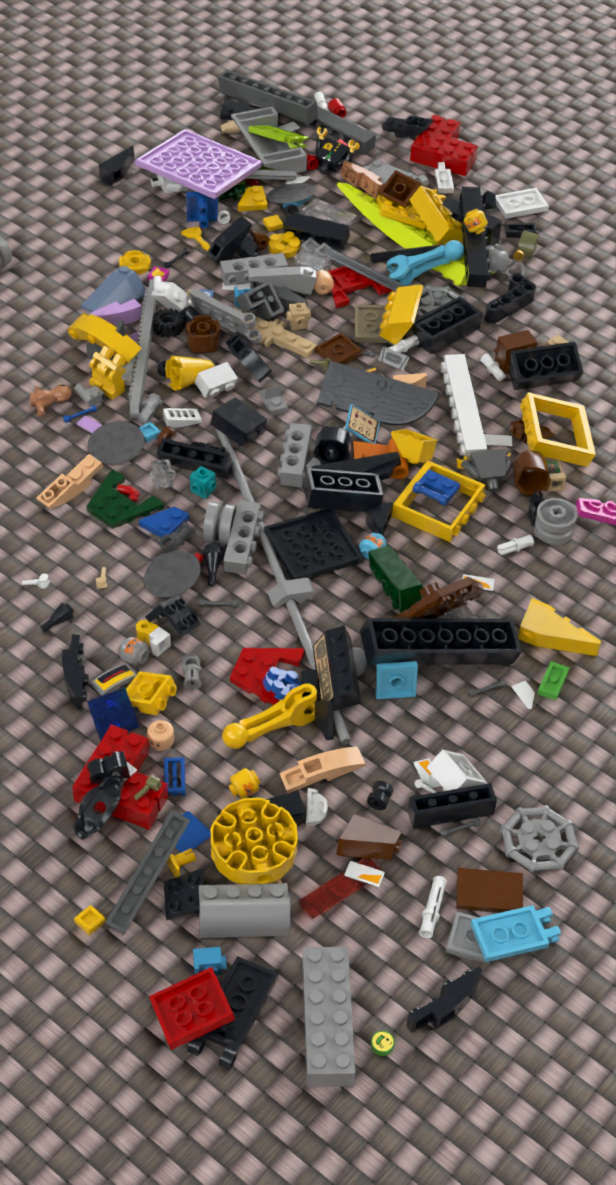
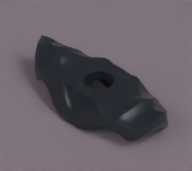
M109 776L84 796L79 806L77 820L74 823V831L79 839H87L109 821L122 795L124 787L123 777ZM98 802H104L106 805V810L102 814H97L95 811V805Z

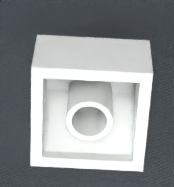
M442 749L427 766V769L432 773V779L441 784L443 791L488 784L464 754Z

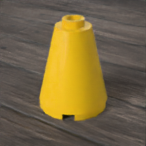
M170 356V360L166 361L165 366L166 378H170L171 383L168 384L173 390H181L195 384L199 372L215 367L211 360Z

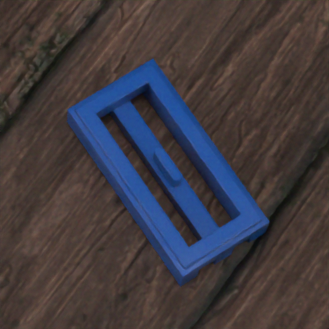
M184 757L164 758V782L168 783V796L169 794L177 796L180 793L182 796H186ZM168 763H172L173 788H169ZM176 763H181V788H177Z

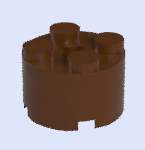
M199 315L193 317L192 321L187 322V345L192 353H213L217 351L220 345V323L218 320L214 321L208 315Z

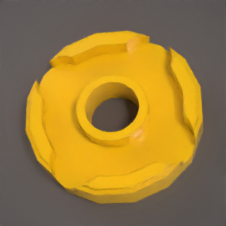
M128 251L119 258V267H128L135 271L137 275H140L151 268V259L148 254L145 255L142 251Z

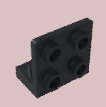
M179 594L162 602L145 616L149 623L156 619L159 622L166 617L181 637L201 625L197 615L186 605V601Z

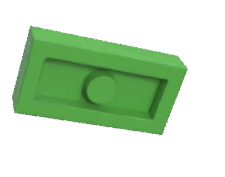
M551 661L537 694L556 701L569 673V667Z

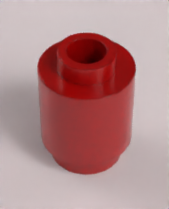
M338 98L329 101V111L344 118L346 116V108Z

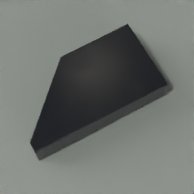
M318 699L315 701V721L325 739L333 740V702Z

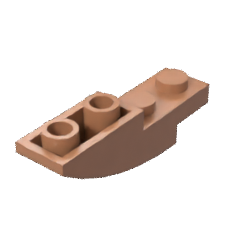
M343 161L341 176L354 187H361L373 198L377 199L378 192L384 185L381 183V178L363 167Z

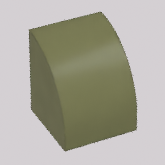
M523 231L517 250L522 251L524 256L532 258L537 248L539 234Z

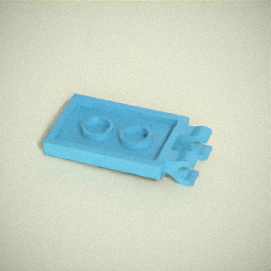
M532 905L472 919L470 923L485 962L548 948L550 943L558 942V936L561 935L558 926L544 930L542 925L551 922L550 917L553 916L550 907L536 911Z

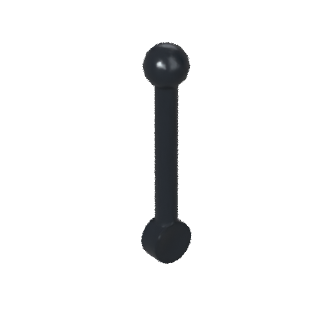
M185 248L182 253L170 262H165V268H170L172 263L183 255H187L189 250Z

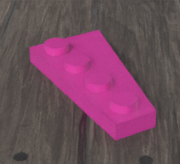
M579 498L577 500L578 516L616 526V504L614 501L601 503L595 499Z

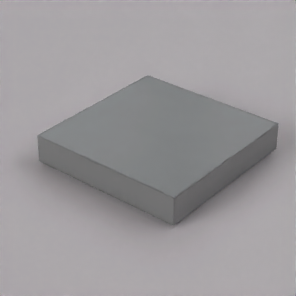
M456 911L445 953L489 964L490 962H485L470 925L472 919L479 917Z

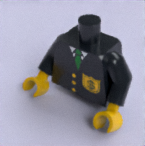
M318 127L317 134L320 135L316 143V157L320 166L318 171L323 175L328 170L337 173L342 168L343 161L352 162L355 155L354 151L360 147L359 143L350 140L348 146L327 137L324 139L328 131L324 128V132L321 134V127Z

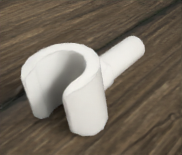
M43 573L39 579L23 580L22 585H37L45 589L50 583V580H47L49 575Z

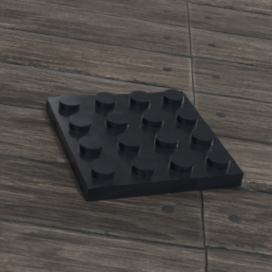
M324 509L264 527V531L291 580L313 578L362 563L363 561L362 555L333 510Z

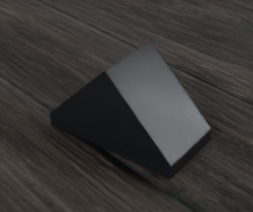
M389 502L366 511V524L372 533L384 536L392 517L393 503Z

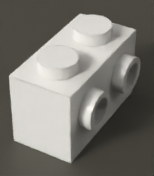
M228 362L199 372L195 384L204 398H208L210 396L215 397L220 392L232 390L238 378Z

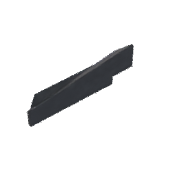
M393 452L315 465L311 468L378 474L381 481L390 478L393 475V469L402 463L399 453Z

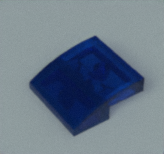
M126 688L87 701L100 741L110 725L128 731L139 728Z

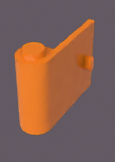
M393 438L390 439L388 445L353 441V459L398 452L402 464L393 469V475L390 478L403 479L408 476V459L402 457Z

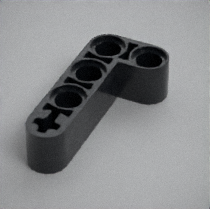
M512 274L509 280L508 292L487 304L485 320L492 324L498 323L532 303L535 297L536 285L521 274Z

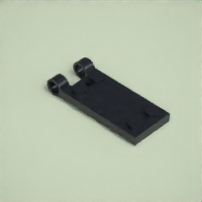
M237 956L221 985L236 1020L190 1041L187 1052L199 1056L206 1040H211L226 1047L221 1054L218 1065L231 1070L238 1052L278 979V973Z

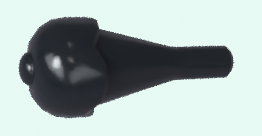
M209 543L203 548V557L209 573L208 585L211 587L216 585V573L224 556V549L218 543Z

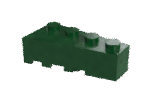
M389 545L368 551L369 568L378 583H382L385 595H390L391 605L394 610L398 609L401 613L404 610L411 609L412 605L422 600L420 590L423 588L422 582L418 581L413 571L407 568L406 563L398 557L396 551L394 552Z

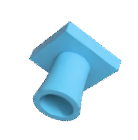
M417 661L377 664L376 699L416 697Z

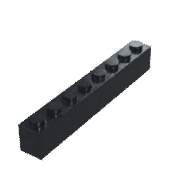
M461 186L459 204L466 286L486 288L487 281L491 279V271H488L490 260H487L489 249L486 248L488 238L485 237L487 227H484L485 231L479 234L475 232L470 233L464 222L466 213L474 209L484 212L485 206L482 205L484 195L481 194L480 187Z

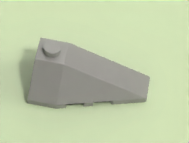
M311 267L248 269V280L260 283L270 280L272 286L280 288L284 286L289 290L309 295L312 294L317 278L316 270Z

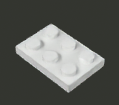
M537 188L496 195V205L505 219L548 211L549 205Z

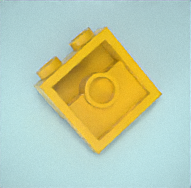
M139 671L121 695L119 701L122 705L138 707L140 713L157 715L160 710L163 711L166 708L167 700L170 696L176 694L177 688L170 675Z

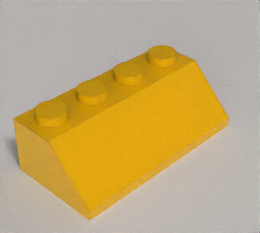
M422 285L398 287L395 292L392 291L387 298L388 303L385 306L386 311L382 316L384 320L379 326L381 328L379 336L394 345L402 339L414 324L423 290Z

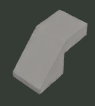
M309 578L281 581L267 593L272 605L278 609L291 598L301 604L312 596L315 591Z

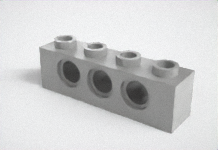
M284 253L220 261V273L224 286L251 283V280H248V269L288 267Z
M291 423L289 430H286L285 440L287 442L283 443L282 452L284 454H281L280 465L282 467H278L277 475L278 478H281L280 485L302 488L311 441L312 425Z
M238 501L224 557L225 572L246 575L248 568L252 567L253 557H251L252 552L255 553L257 544L255 537H259L260 526L258 524L263 521L264 511H261V503Z

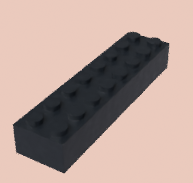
M367 618L360 629L367 665L417 661V665L513 664L522 653L513 619Z

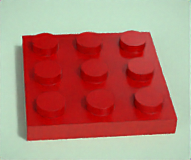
M212 967L149 996L171 1050L236 1020Z

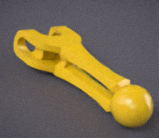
M303 684L293 688L286 694L283 700H280L264 712L242 719L239 723L227 725L222 733L224 744L231 749H239L247 741L252 742L273 730L291 725L304 726L314 721V702L317 699L316 688L311 684ZM305 692H310V693H311L310 695L305 696V697L302 698L303 693H305ZM307 710L313 711L311 714L304 713Z

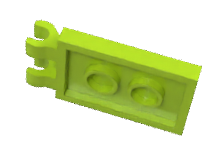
M269 125L249 126L250 133L280 142H287L290 148H298V146L302 148L307 147V145L303 144V140H308L307 136Z

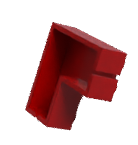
M432 115L430 119H433L434 122L423 133L418 135L411 145L410 161L437 169L438 162H444L445 168L450 169L451 173L466 177L476 162L478 145L458 140L461 122L454 119L445 120L444 117L439 115Z
M110 725L73 784V799L75 802L81 803L84 796L92 788L99 785L93 784L90 781V772L87 769L90 761L104 759V756H110L115 751H124L126 761L136 768L137 771L130 776L131 778L124 781L119 804L112 816L150 830L158 817V812L162 810L168 799V783L160 781L162 785L158 791L150 788L148 792L136 800L134 796L144 788L149 777L138 773L149 754V740L147 737L133 732L128 735V730ZM98 802L95 805V809L104 813L106 805L104 802Z

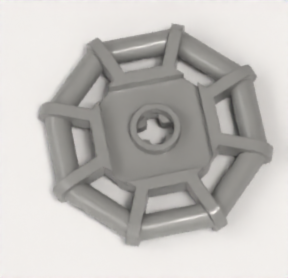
M429 284L425 285L421 296L425 294L427 296L420 298L419 305L421 306L417 309L416 317L418 318L451 301L452 299L448 295L453 299L459 296L464 300L466 298L456 293L450 286L437 287L430 286Z
M547 805L545 807L524 809L519 807L505 825L500 827V833L503 836L506 849L505 855L525 866L532 873L534 871L552 869L560 871L564 869V865L570 857L579 850V844L576 842L573 830L574 823L572 820H567L551 810ZM542 816V819L529 820L527 817ZM548 817V818L552 819L553 821H555L556 823H558L560 826L556 827L555 824H554L552 821L546 820V818ZM520 820L522 822L521 828L519 830L513 829ZM561 833H566L568 842L562 841ZM512 837L517 838L518 846H513ZM541 837L543 838L542 843H539V841L536 839L534 840V838ZM560 849L565 850L560 857H556L555 853ZM525 852H526L527 854L530 855L529 858H531L532 861L529 860L528 858H526L525 856H523V855L520 854V853L525 854ZM537 860H550L544 862H536Z

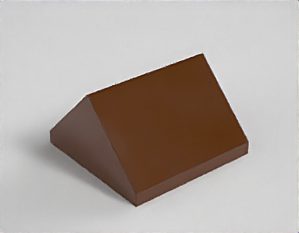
M395 170L380 189L378 195L406 208L413 206L410 198L422 183Z

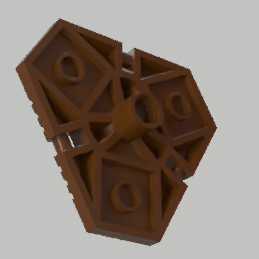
M470 577L442 588L435 582L420 590L423 597L422 600L412 605L411 609L404 610L393 618H441L455 612L456 609L467 606V601H474L480 598L485 589L482 583Z

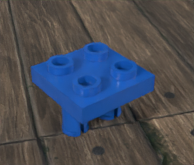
M186 192L187 222L199 221L201 228H207L209 226L208 221L218 220V197L213 199L199 192Z

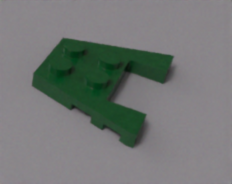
M114 469L109 472L87 504V512L114 529L134 521V518L142 515L145 517L150 515V512L157 509L160 511L164 509V503L153 495L140 505H137L115 490L118 484L121 485L125 482V477Z

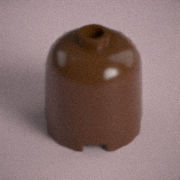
M534 450L524 451L516 457L513 465L514 484L519 489V492L532 496L534 492L546 491L551 482L546 458L540 452Z

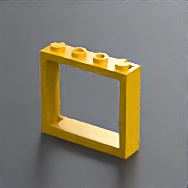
M528 392L525 398L522 399L520 409L522 410V420L525 425L529 450L540 452L547 458L588 467L596 454L585 407ZM536 411L571 419L577 447L542 439Z
M427 460L393 503L392 517L451 542L455 536L459 535L461 527L467 524L470 515L476 512L478 504L484 501L486 496L484 494L485 484ZM428 469L460 483L458 491L471 496V499L451 526L408 508L418 495L412 491L414 484L423 477Z

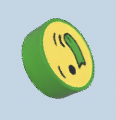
M386 1031L376 1032L371 1039L372 1051L379 1056L389 1055L394 1049L395 1041L393 1036Z

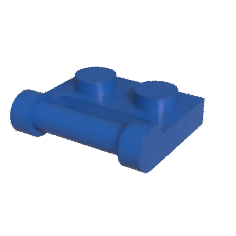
M428 469L423 477L414 484L412 491L439 501L441 505L446 506L460 489V483Z

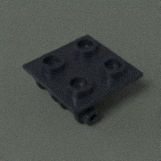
M203 868L164 881L166 920L191 912L196 913V916L199 917V885H205Z

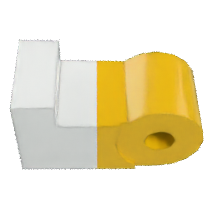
M140 620L136 624L137 639L151 646L152 653L158 657L171 646L170 634L156 624L149 623L148 620Z

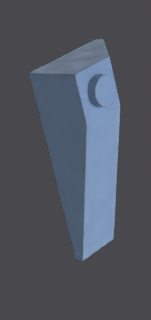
M121 266L104 280L81 305V308L91 313L116 301L120 305L132 299L139 301L144 297L146 288L135 271Z

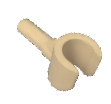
M105 567L101 569V577L95 578L97 589L107 587Z

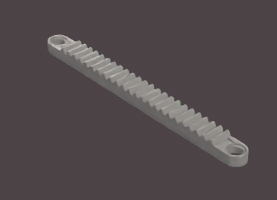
M150 279L149 289L145 290L137 344L142 349L134 356L135 360L129 388L130 419L139 418L138 416L141 413L140 405L143 401L154 328L153 316L157 308V300L151 296L154 290L153 279Z

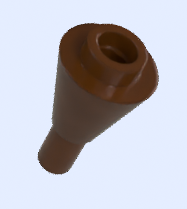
M254 229L249 230L254 243H257V249L263 250L267 248L270 242L269 237L256 232Z

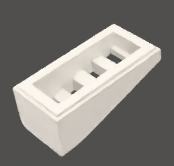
M163 409V418L166 426L178 428L202 423L197 409Z

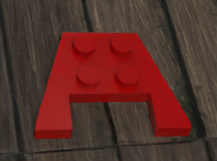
M346 266L328 271L332 275L334 282L331 292L336 309L349 305L350 299L346 294L355 290L372 286L379 295L393 291Z
M243 648L230 676V682L249 694L257 695L264 703L268 702L274 706L280 700L274 697L275 693L271 690L268 692L263 685L265 675L271 667L277 668L279 662L299 667L305 654V649Z

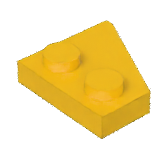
M263 186L247 187L237 205L238 212L267 210Z

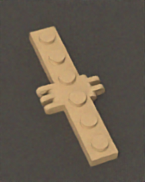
M235 306L233 307V309H235V310H240V311L242 312L241 309H239V308H237V307H235ZM255 316L256 326L248 329L249 331L253 329L260 331L262 341L259 344L269 347L272 343H275L306 358H309L315 352V347L317 346L316 343L285 330L286 322L278 318L267 322Z

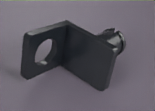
M540 491L538 494L534 492L531 496L532 499L529 500L528 516L531 526H535V516L539 504L546 500Z

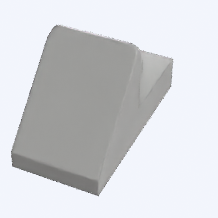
M281 385L259 391V396L271 416L288 411V406L281 396Z

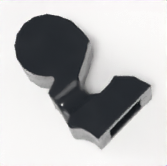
M115 751L112 755L104 756V759H94L87 765V769L90 772V781L93 784H101L105 778L112 776L115 772L120 773V776L123 778H131L124 751Z

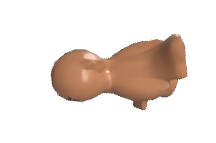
M59 384L52 390H39L38 386H35V393H30L31 407L37 408V417L43 416L45 410L53 402L64 403L68 401L71 397V389L64 384Z

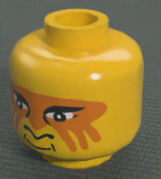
M474 209L465 214L464 222L470 233L475 232L479 234L485 231L484 227L487 226L488 221L483 211Z
M244 768L230 777L231 785L228 788L234 797L238 795L239 798L243 799L258 792V785L261 783L253 769L250 771Z

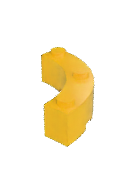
M86 313L81 314L67 329L69 336L74 340H87L91 344L95 343L102 348L104 346L110 347L115 351L113 356L117 353L126 358L125 366L142 349L129 336L125 335L123 337L116 331L117 327L93 314H89V316Z

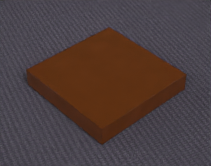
M342 332L315 347V352L323 359L329 358L333 362L344 365L362 355V350Z

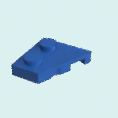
M174 506L140 519L139 526L162 537L176 532L182 526V523L184 521L187 522L190 517L187 512Z

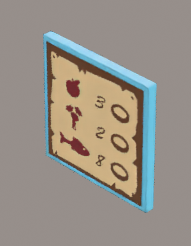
M351 403L345 429L364 441L375 444L380 421Z

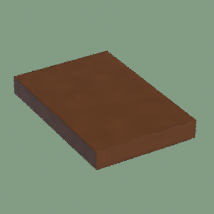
M458 868L456 909L502 913L523 908V873Z

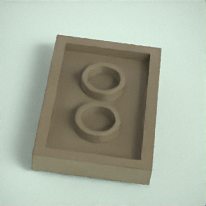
M355 304V342L388 343L386 339L379 336L381 330L379 326L384 320L382 316L386 311V305Z

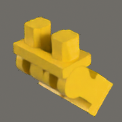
M104 346L100 353H94L90 361L89 367L92 369V377L89 379V384L91 386H98L106 396L113 400L125 392L124 380L121 378L127 370L123 367L126 358L116 353L112 360L111 357L115 351L110 347Z

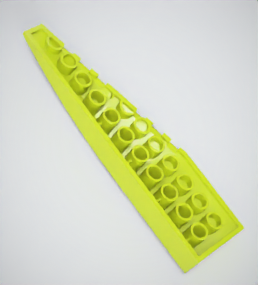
M337 183L339 189L366 218L403 248L439 245L435 242L434 236L427 230V227L421 229L380 216L375 198L365 195L364 192L350 184ZM464 255L458 261H450L447 264L431 268L434 271L441 272L444 278L453 280L455 285L459 287L466 286Z

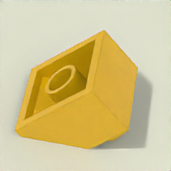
M408 429L391 432L402 457L407 458L408 462L418 464V462L425 463L427 460H432L437 439Z

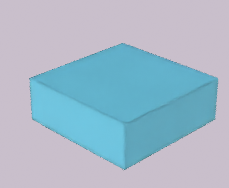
M152 422L139 427L146 443L156 439L161 432Z

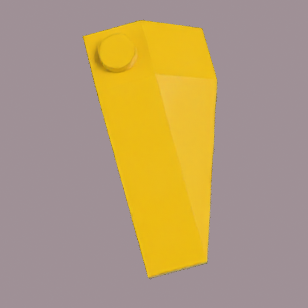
M533 598L531 599L520 625L518 639L537 647L592 656L598 655L601 645L599 639L583 628L573 626L569 623L571 621L566 616L562 618L554 612L556 609Z

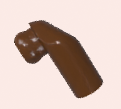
M171 426L165 427L158 434V448L162 438L166 439L168 436L172 438L175 435L176 431Z

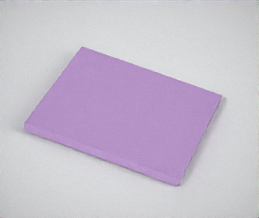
M186 129L135 160L136 166L213 199H216L261 168L263 163L258 159Z

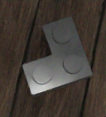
M270 280L236 297L243 313L256 307L263 320H267L285 311Z

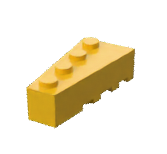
M420 186L410 198V202L413 205V209L420 215L421 221L426 224L427 230L434 236L435 242L446 245L451 240H457L463 244L461 223L451 217L452 213L450 210L442 206L443 202L431 189Z

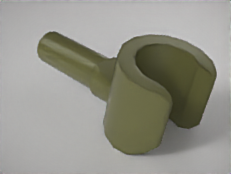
M329 358L322 361L310 359L311 364L322 366L324 371H327L331 361Z
M155 776L148 777L146 785L134 798L138 800L150 788L158 791L162 785L161 780Z

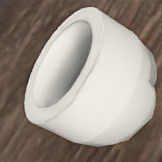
M226 210L218 213V221L221 224H226L230 221V214Z

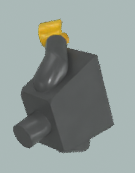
M505 449L471 452L468 460L467 456H463V460L456 458L457 467L464 469L474 480L487 484L489 492L499 490L498 483L503 482L504 478L509 475L513 463L510 459L511 453L505 455Z

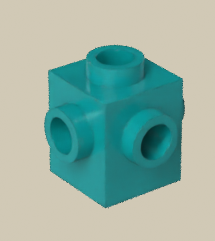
M202 466L191 473L189 478L190 492L206 499L216 489V473Z

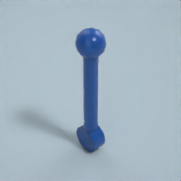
M92 405L90 408L71 416L65 415L63 421L67 423L70 422V419L90 411L95 412L97 406Z

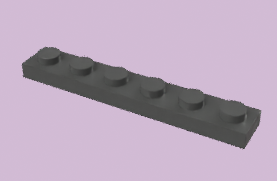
M173 810L170 811L104 925L124 936L188 826L189 819Z

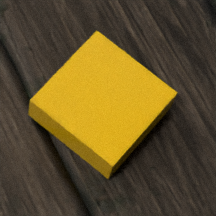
M278 215L263 218V223L269 232L283 228L284 223Z
M90 905L74 918V922L90 936L105 924L106 918Z

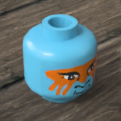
M368 534L359 544L362 557L369 559L368 551L385 547L386 540L381 534Z

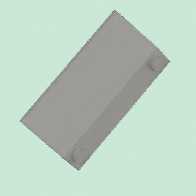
M273 106L231 114V118L265 167L280 171H295L296 173L306 171L307 155L302 147L293 149L289 147L287 142H280L249 132V126L269 125L278 128V113Z

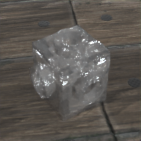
M170 460L151 461L152 471L149 472L150 483L154 482L155 489L173 487V479H176L175 469L171 467Z

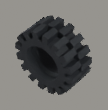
M164 308V311L160 309L153 316L154 331L157 332V335L161 334V337L166 335L167 338H170V335L172 337H175V334L180 335L184 328L182 313L176 309L173 311V308H170V310Z

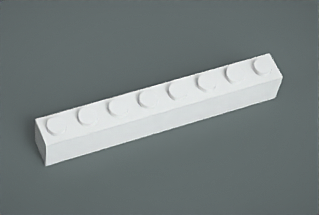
M465 354L444 355V362H441V372H444L443 381L444 384H447L446 395H449V407H452L451 417L455 419L454 430L458 432L457 443H460V456H467L468 460L471 452L487 451L486 441Z

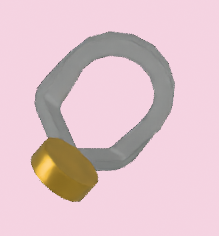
M517 250L513 255L515 260L508 265L505 276L509 279L511 276L509 270L517 261L522 269L521 275L525 276L526 269L521 261L524 258V253Z

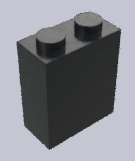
M234 397L213 411L210 425L240 446H244L248 442L251 443L259 435L264 434L267 419Z

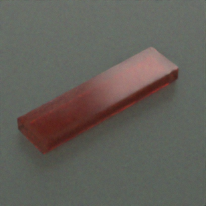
M364 858L358 862L359 864L382 871L371 858ZM345 870L300 899L299 904L314 919L368 883L345 876Z

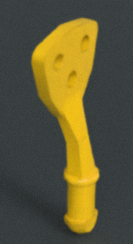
M191 227L181 231L183 236L195 239L204 250H209L210 245L202 239L200 227Z

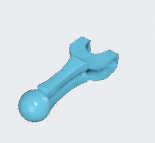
M451 240L445 246L441 245L434 250L409 257L398 255L387 261V270L391 273L388 277L393 280L399 279V283L407 286L415 277L431 268L447 264L450 261L460 260L464 255V246L457 240Z

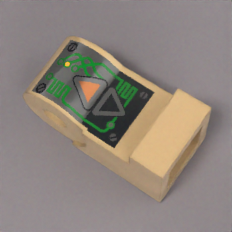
M559 460L547 461L551 477L550 486L547 488L548 492L564 491L566 475L562 473ZM553 481L558 482L559 485H558V486H552V482H553Z

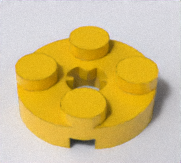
M287 231L286 233L272 234L270 236L269 251L271 254L284 253L285 258L295 256L298 250L300 251V240L294 236L293 232Z

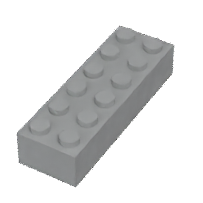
M303 947L302 975L306 1086H354L355 1061L348 947Z

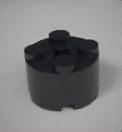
M323 427L316 437L315 458L320 461V464L349 460L351 450L349 431L339 427Z

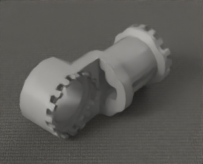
M155 393L150 394L148 400L140 405L142 414L140 413L141 416H138V421L143 424L151 422L155 409L163 403L159 395L157 396Z
M196 654L185 655L182 660L183 674L185 675L183 686L185 689H191V691L192 689L196 690L201 687V681L199 680L201 672L200 658ZM189 661H193L196 663L186 665V663Z

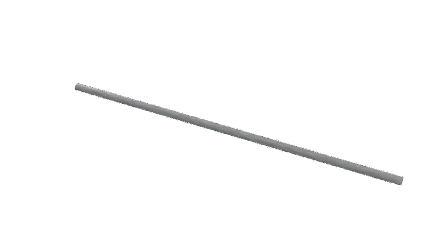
M216 429L222 446L225 447V453L231 455L233 461L232 471L244 501L255 502L229 437ZM263 521L259 522V538L276 581L279 584L281 581H286L274 548L264 531ZM291 598L286 602V606L302 646L305 649L312 670H316L313 644L296 602ZM336 710L334 711V726L341 743L346 745L351 742V738L340 711Z

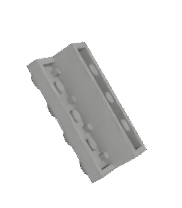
M287 883L199 885L200 938L289 936L290 898L288 896Z

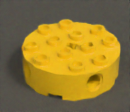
M243 798L228 804L213 822L211 827V858L218 871L230 881L239 884H270L281 879L293 866L298 846L297 825L290 813L282 806L278 807L270 803V800L263 798Z

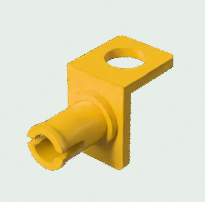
M191 848L175 856L171 854L166 863L175 878L180 876V867L196 861V856Z

